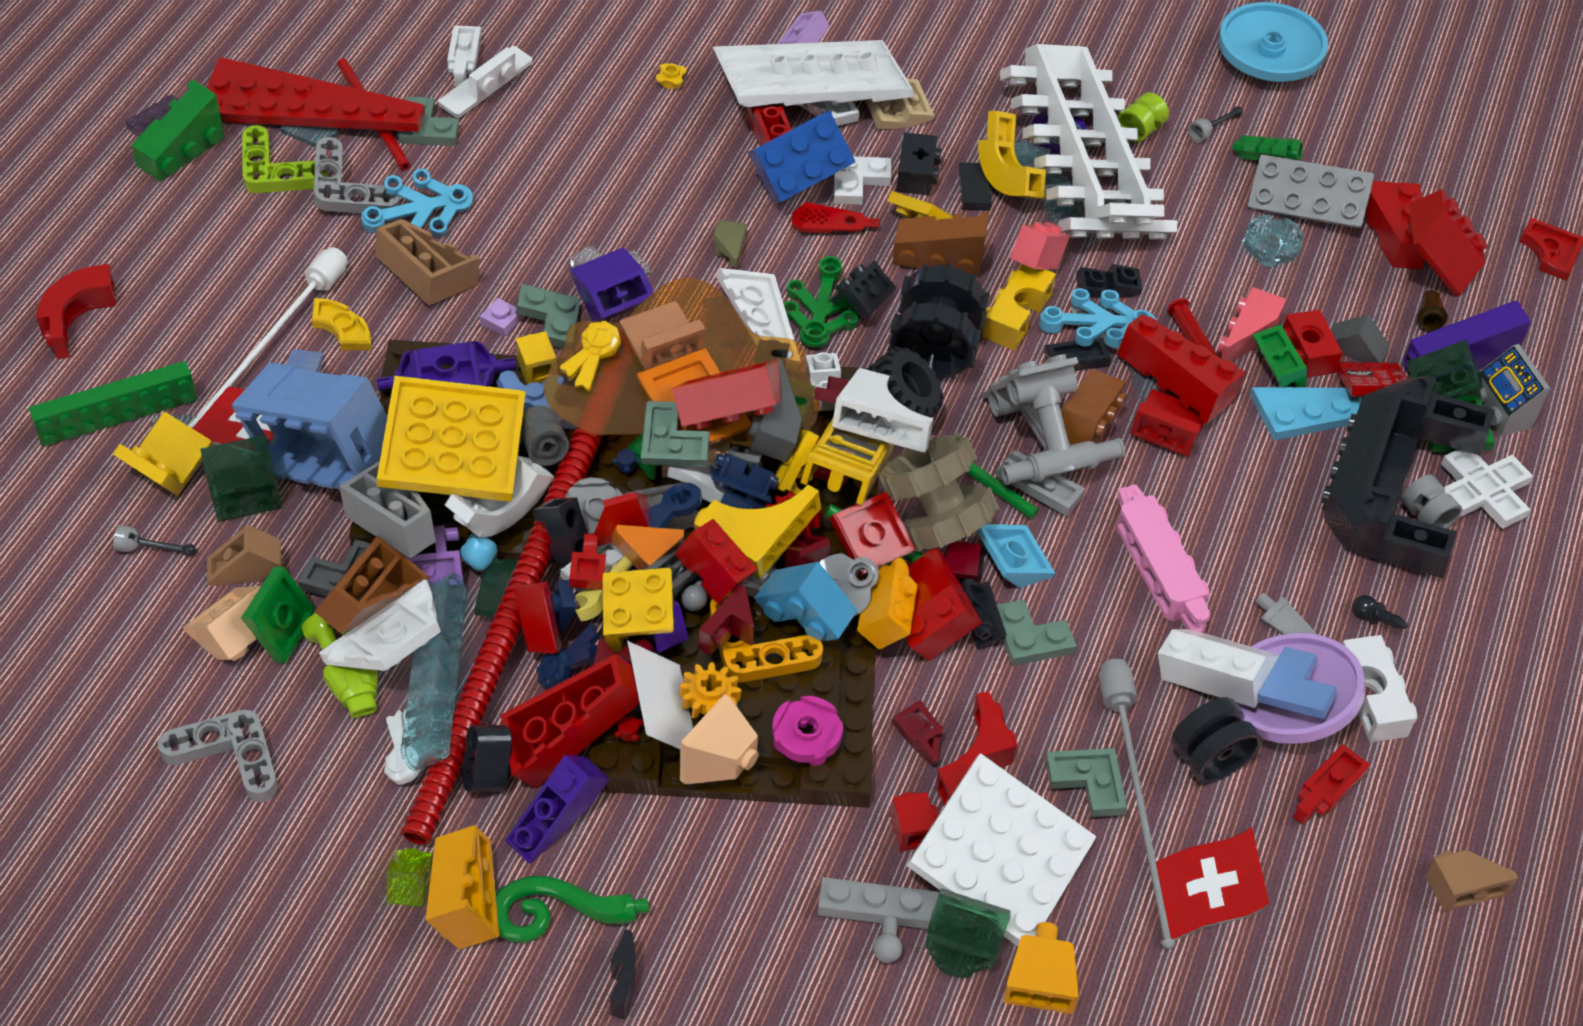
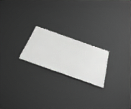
M627 641L646 735L680 749V742L693 729L689 708L682 709V697L678 696L679 686L683 683L680 665Z

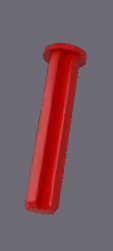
M1178 298L1171 302L1167 307V313L1175 318L1185 337L1196 345L1206 347L1212 354L1218 356L1191 312L1188 299Z

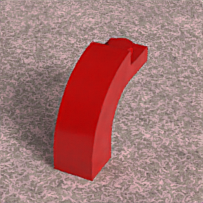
M110 265L90 266L69 273L56 281L42 296L38 304L36 318L42 337L46 339L47 347H53L57 359L69 358L68 331L70 325L77 317L94 309L116 306L115 284Z

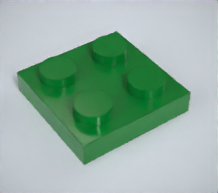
M273 567L241 619L275 663H286L303 636L302 624L315 614L316 609L285 567Z

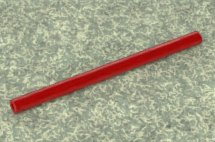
M339 59L337 66L349 86L365 90L347 59ZM377 130L402 171L408 170L411 164L391 131Z

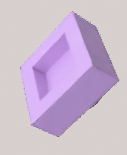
M497 298L480 315V324L505 337L523 319V315L515 314V306Z

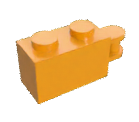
M896 558L892 561V565H883L878 569L879 579L876 585L871 588V602L866 610L860 613L857 631L879 650L910 635L917 584L908 576L909 568L902 558Z

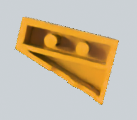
M476 825L435 838L425 920L444 939L449 940L459 950L499 937L491 840Z

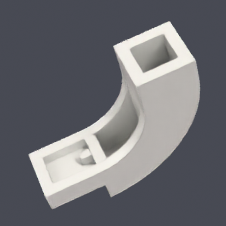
M518 456L512 502L451 494L445 506L455 513L453 517L456 521L466 526L478 537L493 536L508 529L527 514L542 497L554 476L542 466L533 463L530 458Z

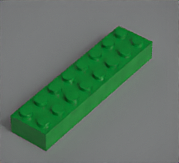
M183 361L28 408L40 444L43 447L198 399L187 362Z

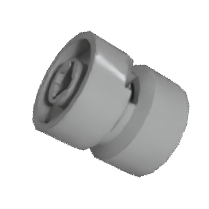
M1431 474L1414 481L1401 497L1402 504L1412 515L1418 516L1419 521L1443 528H1449L1454 524L1463 511L1462 506L1449 493L1445 494V487Z

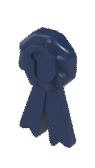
M692 483L677 484L668 489L663 494L662 503L649 508L650 527L665 528L673 516L691 515L695 509L701 507V489Z
M593 623L590 624L565 651L560 649L558 653L544 654L536 668L538 672L537 682L543 687L550 689L567 680L572 669L593 663L597 651V645L594 643L601 637L597 633V626Z

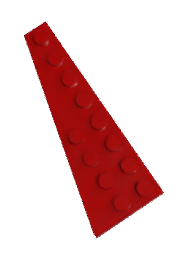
M221 57L218 58L206 87L217 96L222 122L419 132L425 115L424 104Z

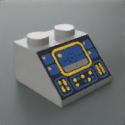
M1520 344L1513 345L1478 372L1470 393L1471 395H1479L1484 407L1495 409L1491 425L1501 437L1533 428L1550 391V387Z

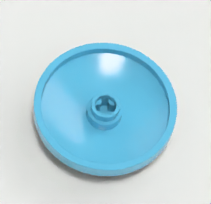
M1274 2L1250 3L1234 9L1224 18L1218 37L1222 54L1235 68L1250 76L1276 82L1295 81L1312 75L1323 64L1328 49L1327 35L1322 26L1313 17L1292 6Z

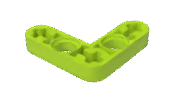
M254 125L243 131V179L245 188L249 192L268 193L314 189L315 175L313 174H315V160L271 163L270 139L267 129L263 126ZM254 139H258L259 145L253 144ZM253 157H263L260 161H250ZM328 170L322 171L321 175L329 177ZM254 173H260L259 179L255 180ZM285 174L293 175L292 178L286 180L279 178Z

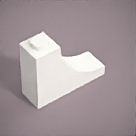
M859 368L836 398L832 427L925 453L929 446L933 418L916 413L900 404L888 390L890 376Z

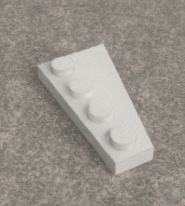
M720 268L716 278L756 346H758L759 339L777 340L781 343L790 344L786 369L797 370L801 360L775 275Z

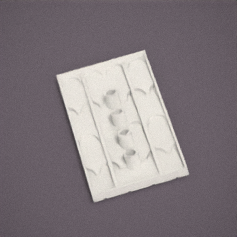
M883 40L713 47L739 105L744 107L784 103L785 106L821 101L841 103L872 99L873 102L915 97L913 88Z

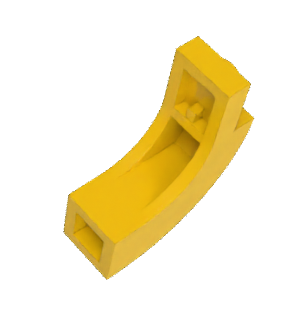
M988 111L987 140H978L980 164L987 180L996 190L1003 194L1030 199H1044L1046 170L1027 166L1023 167L1015 154L1016 114Z

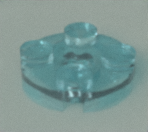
M1267 214L1258 216L1249 222L1244 234L1243 245L1252 256L1260 260L1263 266L1274 267L1276 264L1290 262L1299 256L1302 248L1303 233L1299 226L1290 219L1283 217V220L1280 221L1273 219L1274 215Z

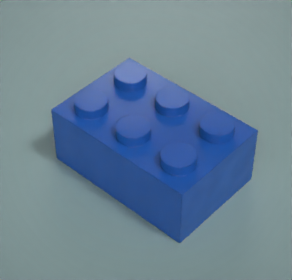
M830 110L748 152L774 204L786 200L856 162Z

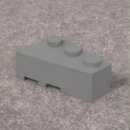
M378 461L339 486L345 517L376 537L378 535L405 556L412 558L436 542L431 511L417 491L377 487V474L380 462Z

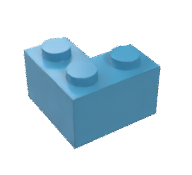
M819 562L774 570L754 598L763 608L765 615L774 622L797 619L807 635L821 642L839 639L858 611Z

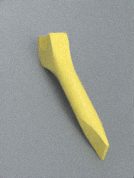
M624 555L609 572L628 571L633 564ZM585 589L575 595L581 607L575 611L581 621L590 620L599 615L603 610V590Z

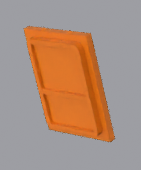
M704 348L637 373V379L650 401L675 402L672 388L686 380L721 372L707 349ZM744 412L742 413V419L726 423L723 422V418L710 420L711 426L693 430L692 425L681 427L679 419L678 431H708L710 433L711 445L749 430L751 422Z

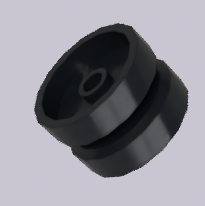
M1217 698L1203 704L1184 718L1173 731L1171 737L1172 745L1182 759L1189 760V768L1200 783L1210 784L1229 777L1255 756L1263 742L1261 735L1252 723L1244 721L1243 711L1232 698Z

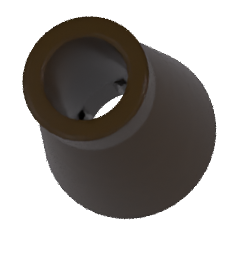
M1429 290L1422 296L1417 321L1423 329L1435 331L1444 326L1448 315L1441 301L1440 294L1435 290Z

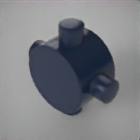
M627 448L617 454V458L612 459L613 465H617L618 469L626 474L632 472L636 468V464H640L636 454Z

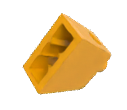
M1040 922L1036 925L1035 936H1021L1006 984L1003 1003L1073 1014L1078 999L1074 945L1068 941L1057 940L1058 927L1055 924Z

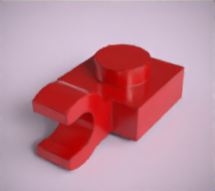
M585 533L583 552H572L569 587L603 590L606 555L597 554V534Z

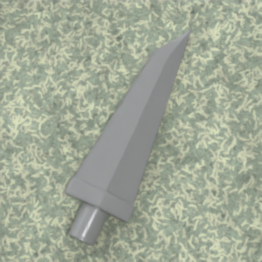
M1262 593L1257 598L1256 603L1266 611L1261 617V620L1266 625H1270L1281 634L1309 633L1318 635L1284 597L1275 602L1268 595Z

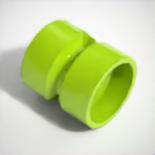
M1147 92L1121 111L1117 118L1121 128H1137V140L1131 142L1139 143L1168 120L1169 110L1165 101L1159 95Z

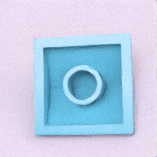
M985 524L977 530L1002 576L1017 587L1022 588L1050 579L1055 575L1053 568L1027 525Z

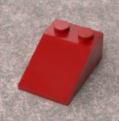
M939 547L932 548L908 566V576L917 584V592L910 635L905 638L911 649L928 661L983 623Z

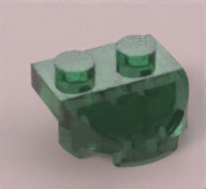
M940 888L929 919L926 936V949L929 950L930 955L935 960L936 967L948 975L960 978L972 977L973 973L985 968L990 969L999 956V948L1011 917V910Z

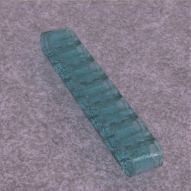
M456 573L448 574L429 583L441 632L413 652L401 743L402 758L408 768L413 771H418L446 759L449 755L467 599L465 584Z

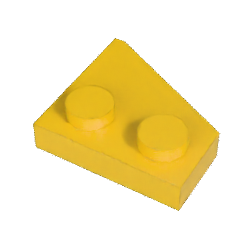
M891 191L887 202L897 207L895 212L907 218H911L912 215L916 217L936 216V220L953 218L952 215L933 204Z

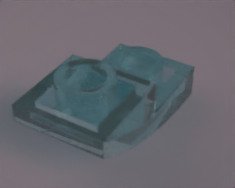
M1066 174L1046 175L1044 199L1041 200L1047 218H1076L1077 206L1075 202L1073 206H1057V201H1046V189L1055 186H1071Z

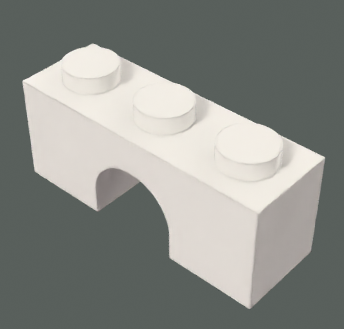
M1382 635L1343 640L1342 645L1347 647L1357 657L1362 666L1365 686L1371 688L1376 693L1365 697L1358 713L1369 743L1408 737L1414 723L1417 721L1416 707L1412 702H1409L1405 692L1404 679L1401 675H1398L1393 664L1392 651L1389 647H1386Z

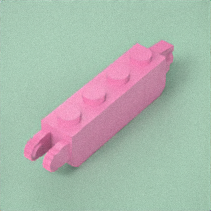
M1137 485L1120 488L1117 498L1121 511L1116 529L1163 616L1171 621L1181 620L1185 628L1204 633L1207 627L1206 623L1209 621L1211 614L1206 604L1210 595L1207 583L1200 579L1195 570L1193 558L1186 554L1181 545L1179 533L1172 529L1165 508L1158 504L1154 495L1146 497Z

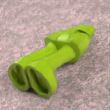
M316 613L302 624V632L306 640L310 643H319L322 650L336 641L334 627ZM352 629L342 633V636L351 631ZM327 665L324 668L323 678L335 697L342 702L343 707L348 708L351 718H359L374 713L377 710L375 699L377 697L378 670Z

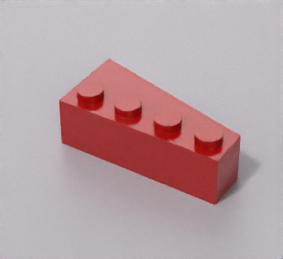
M1143 314L1128 324L1117 353L1144 376H1154L1157 386L1164 392L1171 390L1180 397L1178 403L1186 409L1193 407L1200 413L1199 419L1205 424H1208L1234 402L1246 373L1237 368L1233 362L1221 359L1212 354L1206 347L1196 345L1184 338L1181 333L1172 331L1159 324L1156 319Z
M614 654L501 714L502 725H507L511 732L509 763L512 775L535 788L539 787L550 777L564 755L576 756L636 707L640 701L632 664Z

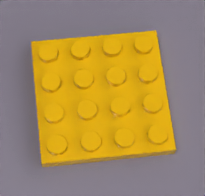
M395 376L377 474V487L445 495L456 494L463 497L512 502L526 391Z

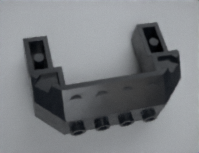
M1424 376L1402 380L1363 395L1357 414H1351L1347 426V432H1350L1349 437H1343L1338 453L1342 457L1340 462H1334L1330 475L1333 483L1332 486L1326 485L1321 503L1327 505L1324 518L1347 551L1443 579L1457 531L1394 514L1418 440L1429 441L1481 456L1495 409L1432 393L1436 377Z

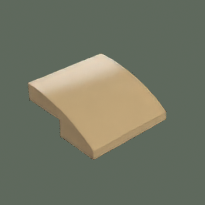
M907 79L913 88L915 97L873 102L872 99H865L877 129H899L920 125L933 120L935 115L918 79Z

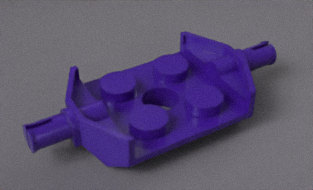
M470 341L407 351L402 355L399 368L395 371V376L491 387L495 380V374L517 370L515 357L496 360L495 355L492 356L483 343ZM443 364H451L453 366L450 369L439 368ZM395 376L376 378L378 391L392 389Z

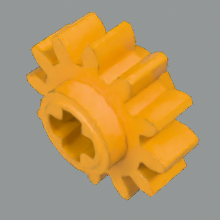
M713 662L709 664L708 670H703L700 665L696 664L694 675L685 672L683 683L679 686L678 696L682 697V709L692 707L691 718L693 719L698 717L700 713L706 715L724 694L730 697L737 706V702L740 701L741 689L737 687L738 677L731 676L727 678L728 667H723L719 672L715 671V664Z

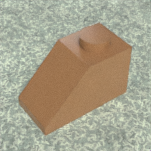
M250 525L245 526L207 557V584L218 586L262 581L269 575L273 567L281 566L280 539Z
M1468 850L1456 853L1445 851L1433 858V862L1425 875L1444 912L1508 896L1518 880L1515 871Z

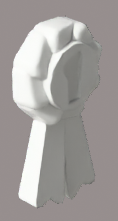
M405 709L404 714L399 710L394 716L386 718L394 748L385 758L384 773L398 785L413 781L425 764V752L416 745L424 718V713L419 709H415L412 712Z

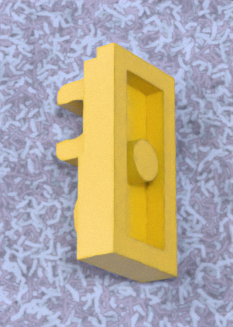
M799 429L795 447L787 462L782 461L775 475L779 478L775 489L792 491L795 495L802 491L797 487L795 480L803 476L804 469H802V466L806 464L808 455L815 448L819 438L818 435L808 430Z

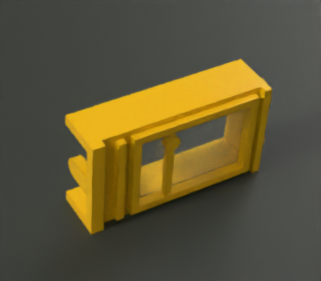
M832 419L815 448L808 455L801 483L808 484L818 465L831 470L827 486L832 492H837L840 489L845 475L862 481L856 503L863 505L878 478L877 474L882 471L891 455L894 444L832 427Z

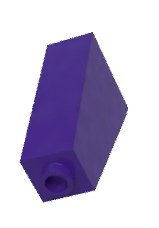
M1512 301L1411 339L1404 355V365L1414 378L1424 376L1438 378L1483 369L1513 345L1520 344L1521 346L1531 321L1519 302Z

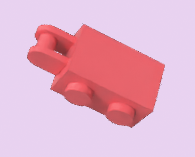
M1035 221L1033 225H1022L1010 259L1033 269H1058L1070 236L1061 233L1062 227L1050 222L1043 224Z

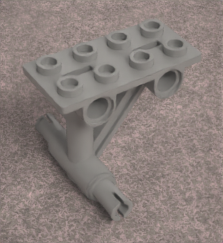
M1066 354L1048 358L1047 362L1037 365L1036 361L1020 364L1018 369L1008 372V375L998 378L999 381L990 383V389L982 393L983 400L988 399L991 411L995 417L1021 411L1045 450L1030 454L1025 461L1000 466L1001 479L1005 485L1028 479L1040 482L1046 477L1083 468L1090 470L1096 468L1100 462L1125 456V446L1120 438L1097 444L1091 441L1072 445L1069 443L1059 404L1062 403L1060 395L1077 390V378L1074 366L1078 364L1077 357L1067 359Z

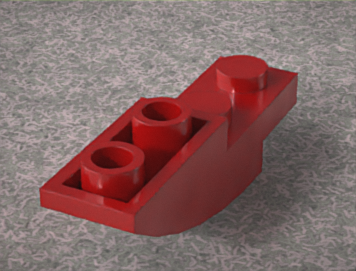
M777 103L746 107L748 122L761 145L791 130L783 107L778 106Z

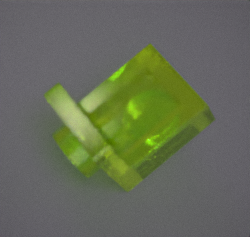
M414 848L396 850L387 870L388 903L411 906L423 905L425 882L432 867V853L421 852Z

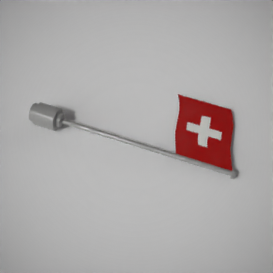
M1111 659L1104 662L1100 666L1101 671L1098 674L1103 703L1106 708L1120 714L1164 938L1161 941V945L1165 949H1171L1175 945V940L1205 927L1246 918L1269 905L1254 833L1251 827L1245 832L1229 839L1189 847L1161 860H1155L1126 711L1137 701L1132 669L1122 659Z

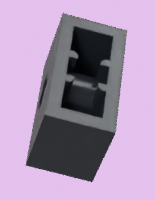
M904 132L896 192L930 196L931 184L937 185L939 168L934 167V165H940L942 148H936L938 136Z

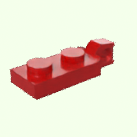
M1342 744L1303 784L1297 796L1301 802L1296 806L1297 810L1292 817L1304 825L1316 812L1321 816H1324L1327 812L1329 813L1369 771L1371 764Z

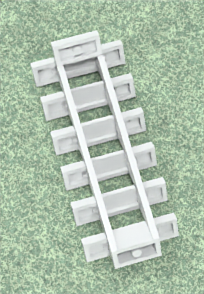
M1035 44L1025 49V66L1010 65L1000 70V81H1010L1011 86H1025L1027 82H1035L1037 87V95L1022 94L1012 98L1011 110H1021L1022 115H1036L1038 111H1047L1048 125L1033 124L1024 127L1023 139L1033 140L1035 145L1050 144V140L1059 141L1060 155L1046 154L1034 158V168L1045 169L1046 175H1060L1062 171H1071V176H1073V186H1055L1046 189V201H1057V206H1073L1074 201L1083 202L1085 207V218H1067L1058 221V226L1062 227L1061 232L1069 233L1070 238H1085L1087 233H1096V238L1099 239L1114 238V234H1122V239H1139L1140 234L1149 235V240L1166 239V234L1177 232V220H1153L1164 217V205L1153 204L1164 201V189L1147 188L1141 172L1150 170V158H1134L1128 142L1137 140V128H1121L1116 116L1117 112L1125 109V99L1108 97L1103 84L1112 81V70L1096 69L1087 47ZM1077 85H1081V101L1065 100L1061 88H1076ZM1089 113H1093V130L1077 129L1073 117H1088ZM1083 142H1085L1087 147L1101 146L1102 142L1106 143V160L1089 159ZM1114 172L1118 173V191L1102 190L1097 176L1111 177L1114 176Z

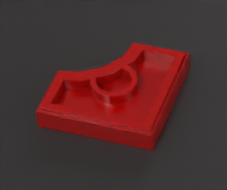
M1530 217L1519 242L1528 246L1537 255L1540 262L1539 271L1567 281L1583 245V237Z

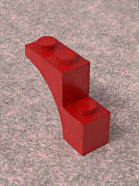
M989 691L978 693L975 697L973 715L978 735L973 745L956 761L938 768L935 788L943 806H945L980 753L1000 768L1012 765L1014 752L1017 749V739L1014 732L1007 729L1004 723L1002 707L998 702H994Z

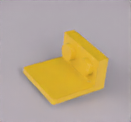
M164 412L139 448L134 445L132 450L119 444L113 455L178 496L212 448L213 442Z
M670 568L603 573V635L606 643L614 652L622 650L623 639H628L629 636L671 633L674 631L672 571Z

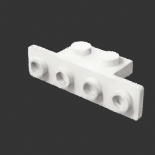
M516 46L506 47L472 72L468 79L440 98L438 105L455 118H460L532 64V57Z

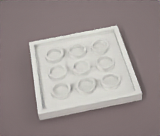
M980 753L969 767L906 866L1018 946L1021 936H1035L1036 925L1040 922H1046L1096 836Z

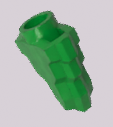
M1241 135L1239 140L1233 143L1232 149L1237 152L1240 159L1259 160L1261 155L1301 161L1303 141L1289 137Z

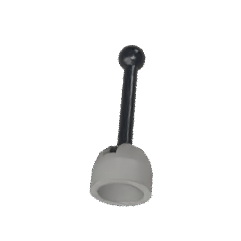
M1236 106L1232 109V112L1212 122L1204 118L1197 119L1188 126L1189 136L1193 141L1200 143L1212 135L1214 126L1232 117H1240L1243 114V109Z
M118 525L113 540V549L121 552H132L139 545L183 552L187 557H191L196 553V547L193 544L182 546L142 539L135 528L126 525Z

